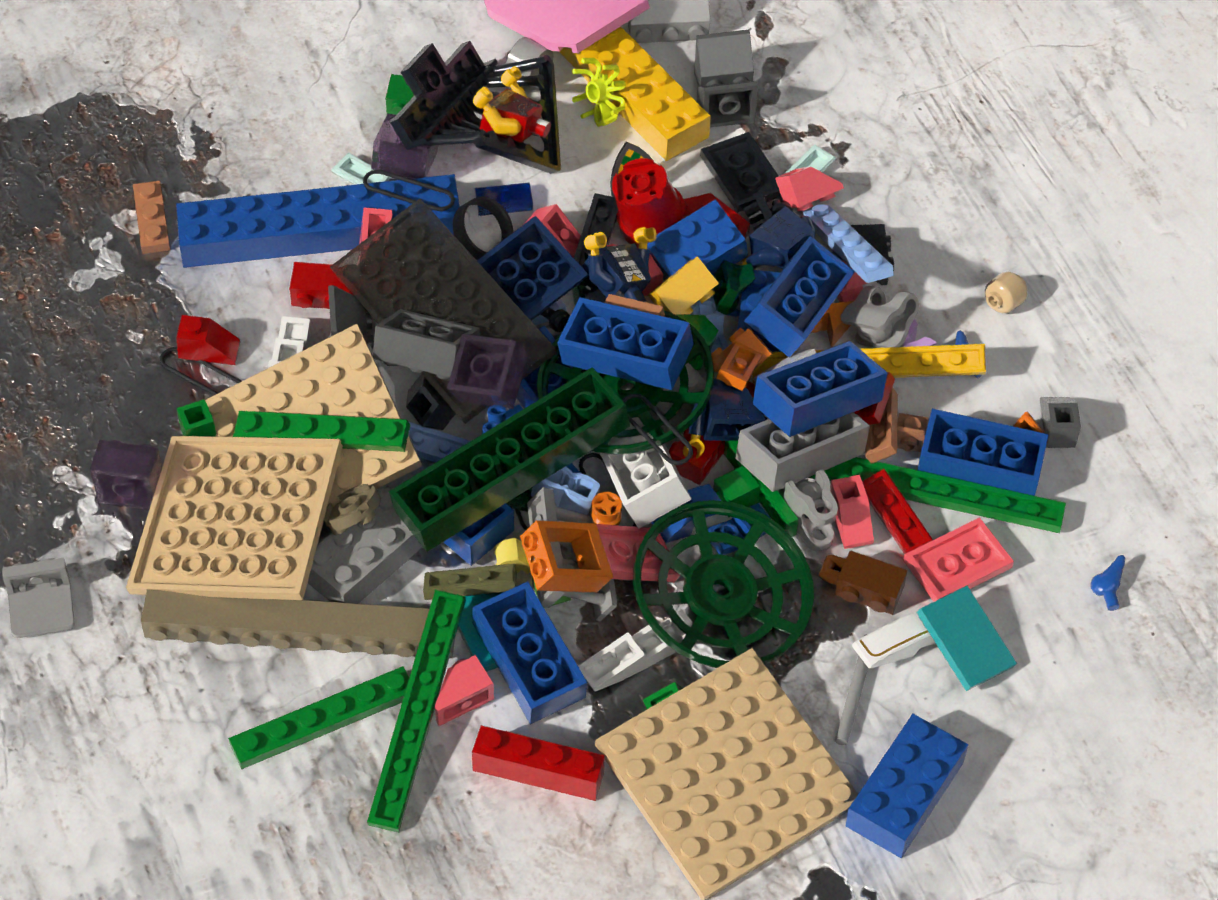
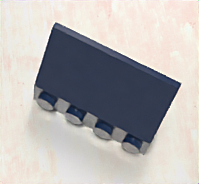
M534 216L447 283L446 287L451 299L463 313L499 347L589 276L543 223Z

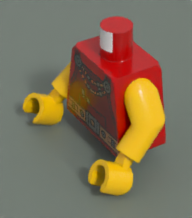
M513 66L511 69H507L501 76L502 83L507 87H511L512 90L505 89L493 98L492 92L487 87H482L474 96V105L484 109L480 130L483 129L486 132L492 130L498 136L511 137L518 142H523L532 134L545 138L550 131L551 123L540 118L542 106L528 99L523 87H519L517 81L522 77V73L518 67Z

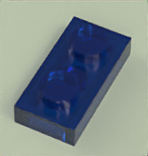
M530 182L475 188V197L491 198L502 205L507 213L533 211ZM477 205L478 216L493 215L487 209Z

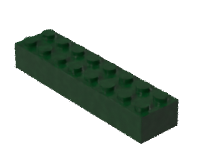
M592 367L391 489L389 494L395 512L426 552L629 428L630 422L626 404Z

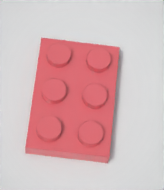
M980 517L904 554L903 559L904 563L933 601H937L965 586L971 589L1011 569L1014 564L1013 559Z
M596 524L614 576L612 579L633 580L636 554L645 534L650 528L641 527L639 529L633 526ZM659 534L655 540L668 550L661 534ZM649 550L644 558L641 581L658 582L662 561ZM670 568L667 582H675L680 577V574Z

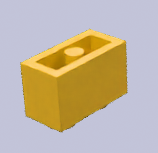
M697 256L687 262L648 296L655 305L663 306L664 311L675 315H690L694 311L691 306L698 300L702 304L713 296L715 292L712 289L719 283Z

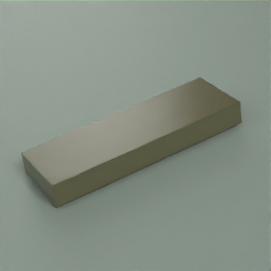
M503 564L426 572L423 586L424 599H433L435 589L462 596L506 592L516 587V565Z

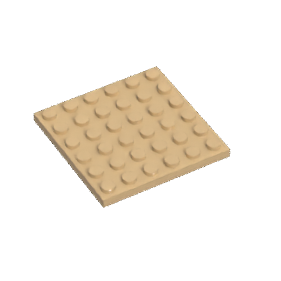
M357 324L205 400L214 420L217 435L215 437H233L239 411L401 419L361 329ZM408 435L405 452L342 449L328 504L331 502L334 507L341 501L338 496L355 486L368 484L370 489L372 485L378 489L422 467L423 465L410 436Z
M172 436L126 585L129 594L146 595L147 590H159L206 597L303 600L343 448L341 440Z
M753 648L595 740L594 744L599 752L605 755L604 759L701 900H707L848 812L849 807L858 795Z

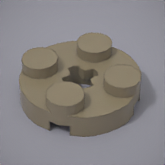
M368 484L355 486L340 494L338 497L341 501L334 507L331 502L328 504L324 522L334 535L342 534L349 527L357 523L360 525L367 524L375 518L374 510L380 504L381 496L373 485L371 489Z

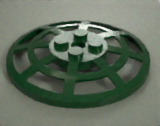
M664 311L665 317L687 322L671 312ZM691 324L693 347L679 375V392L664 391L660 387L598 373L621 400L630 394H641L654 407L659 401L674 403L667 413L663 415L668 421L676 415L683 404H698L693 412L675 427L680 434L688 429L704 411L714 386V366L711 352L705 339ZM561 334L552 343L542 359L537 380L539 399L548 395V383L551 373L565 378L569 382L582 374L584 370L577 367L570 369L556 363L560 357L557 342ZM700 355L706 372L704 392H688L689 377L685 365ZM627 383L634 384V387L630 390L620 389L621 386ZM632 398L625 402L628 415L631 418L638 417L644 425L641 428L645 433H649L652 436V440L658 446L677 437L671 430L666 433L663 432L660 427L664 425V422L660 418L655 421L649 412L651 409L641 399ZM635 428L624 430L614 437H634L641 434ZM609 439L591 451L607 454H631L646 451L653 447L648 441L630 445H608L611 440Z
M719 500L697 501L669 511L657 520L645 534L634 562L633 586L636 600L652 630L676 652L703 665L719 668L729 661L717 660L692 651L696 641L717 648H734L737 656L748 650L747 645L763 638L772 628L790 634L786 641L777 649L760 658L764 664H767L782 656L795 644L805 630L812 613L814 583L810 567L802 550L778 523L765 514L741 504ZM716 514L734 517L752 524V527L744 539L728 533L708 532L705 515ZM685 518H693L696 534L681 540L670 551L666 550L655 540L670 525ZM763 531L783 548L792 561L794 569L777 573L769 558L754 546ZM711 542L725 543L737 547L738 550L734 557L713 554ZM698 545L702 558L697 560L691 567L677 558L684 550ZM648 550L662 561L658 575L659 593L643 594L641 571ZM748 555L752 556L761 565L767 574L766 577L754 578L751 571L744 565ZM670 568L685 578L683 592L668 593L667 577ZM799 580L802 604L798 621L793 623L779 617L783 604L782 585ZM720 584L724 586L728 594H717L713 589V585ZM772 588L773 603L771 612H766L754 606L758 591ZM688 604L693 613L697 615L691 627L678 616L672 605ZM648 606H663L671 621L686 634L681 643L673 639L658 624ZM747 616L763 623V626L746 637H742L737 623ZM707 623L725 627L730 640L715 639L701 633Z

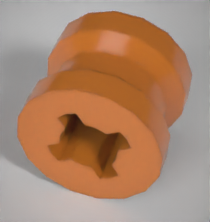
M612 492L598 493L592 500V522L604 525H619L622 511L620 497Z

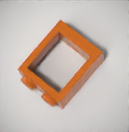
M536 520L520 536L537 591L597 593L614 578L596 523ZM550 542L571 543L579 569L558 568Z

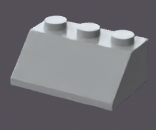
M648 0L650 8L628 21L629 35L637 43L696 40V35L709 34V0Z

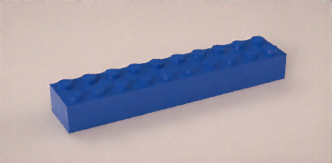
M455 174L413 179L450 191L454 195L455 202L446 211H435L368 190L364 184L176 203L179 247L183 268L359 249L363 208L392 210L390 246L406 244L417 236L423 242L455 239L453 218L460 207ZM402 180L368 183L374 188L436 207H445L451 202L447 194Z

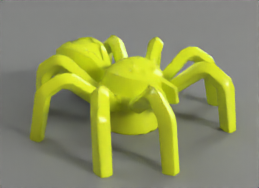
M582 58V63L595 64L597 70L595 75L588 69L572 70L573 74H587L591 77V81L586 86V93L572 97V102L575 103L588 98L592 103H596L592 110L581 114L580 117L583 119L594 115V121L598 127L615 122L619 112L626 107L624 98L612 95L613 91L623 90L626 87L625 81H613L620 72L618 65H603V70H614V73L608 78L607 74L601 73L602 65L596 58ZM609 99L621 102V106L617 108Z

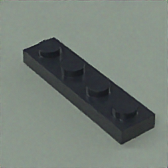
M594 194L574 259L581 267L588 259V254H591V250L586 249L584 245V240L588 235L603 232L607 237L605 247L610 243L618 213L615 197Z

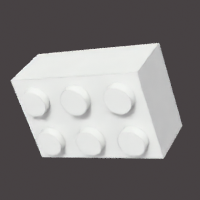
M642 435L624 437L612 445H630L647 440ZM660 445L659 447L672 459L666 445ZM654 448L631 454L600 453L625 509L639 529L691 500L676 466L668 463Z

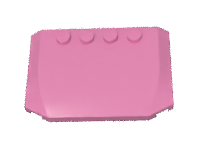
M484 0L490 18L541 44L550 51L560 52L564 47L572 49V53L581 52L650 8L648 0Z

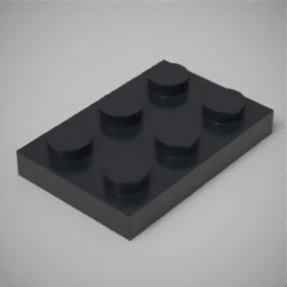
M749 132L700 150V157L737 213L744 211L743 208L755 202L756 199L753 194L760 190L766 202L781 197L775 179L779 175Z

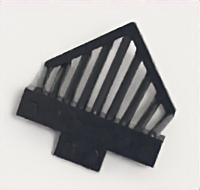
M471 41L462 43L444 62L433 43L426 45L400 72L414 96L390 121V124L407 150L417 146L474 143L479 149L549 174L561 170L556 85L554 63L550 56L546 54L538 58L496 66L498 64L496 58L483 63ZM513 66L518 67L521 72L539 68V75L522 76L517 83L519 87L537 86L540 90L541 100L532 101L542 106V119L551 123L548 135L545 138L540 136L544 143L543 151L533 148L530 144L515 141L511 137L498 136L492 130L488 132L483 129L480 130L482 119L478 118L475 113L483 115L484 109L474 105V96L482 87H507L502 83L501 77L498 76H502L507 69H511ZM492 92L493 98L500 93Z

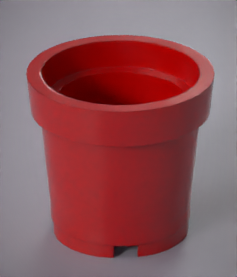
M639 158L629 161L623 165V170L618 175L616 173L613 177L612 190L618 207L617 221L622 237L629 244L635 243L637 248H639V244L634 239V232L639 228H655L656 233L659 234L689 216L688 206L681 193L672 186L664 167L654 163V160Z

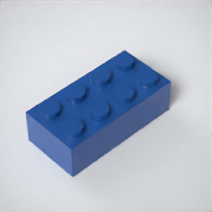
M810 236L788 262L744 322L790 358L812 332L855 271Z
M579 297L557 344L562 363L585 370L593 367L598 373L673 390L693 347V339L689 322Z
M851 341L757 375L753 405L786 435L791 437L882 401L887 372Z
M932 408L920 455L918 471L1035 496L1049 434Z
M528 581L473 606L472 624L530 725L586 698L588 682Z
M912 713L849 807L845 826L902 858L963 765L969 744Z

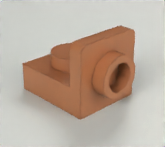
M899 413L897 448L909 452H921L928 417Z

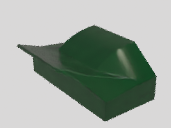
M723 260L713 275L719 283L712 289L715 292L713 298L716 311L728 315L736 310L739 296L756 279L751 263L736 265Z

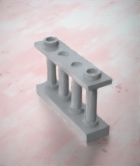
M543 487L527 502L530 526L536 520L593 523L591 520L592 510L589 511L588 515L557 507L554 491L549 488ZM550 542L558 568L579 569L577 561L563 558L561 555L560 545L572 548L571 543ZM611 579L597 593L537 591L539 601L546 608H550L562 596L593 603L595 620L601 621L617 607L614 579Z

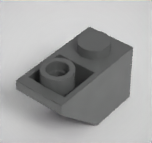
M1040 397L1043 429L1045 434H1049L1046 448H1075L1081 429L1077 402L1070 397Z

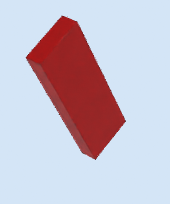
M885 469L862 481L869 503L904 554L933 540Z

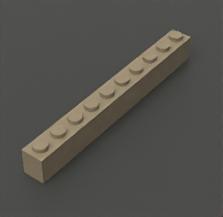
M147 590L141 625L144 637L157 641L174 639L187 643L203 641L212 642L217 645L233 643L243 644L248 647L263 645L274 646L278 649L292 647L305 648L309 651L322 649L335 650L340 653L352 651L366 652L370 655L396 654L401 657L416 656L429 609L308 600L206 597L172 591ZM454 643L449 658H453Z

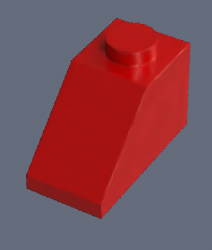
M181 316L176 337L179 359L236 365L240 346V339L211 318Z

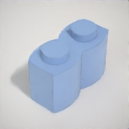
M565 466L536 484L532 489L531 496L533 497L543 487L549 488L554 491L557 507L588 515L592 507V500L597 495L600 484L588 475L572 473Z

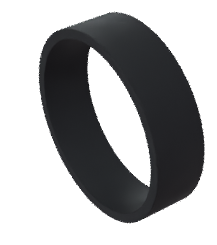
M476 197L458 208L453 218V233L458 245L467 255L476 260L480 259L487 252L478 248L466 232L464 218L466 210L470 205L481 206L493 214L501 229V242L513 233L512 221L507 211L497 201L488 197Z

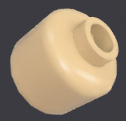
M1012 272L1001 273L985 287L987 304L1002 314L1011 312L1021 305L1027 297V285L1024 279Z

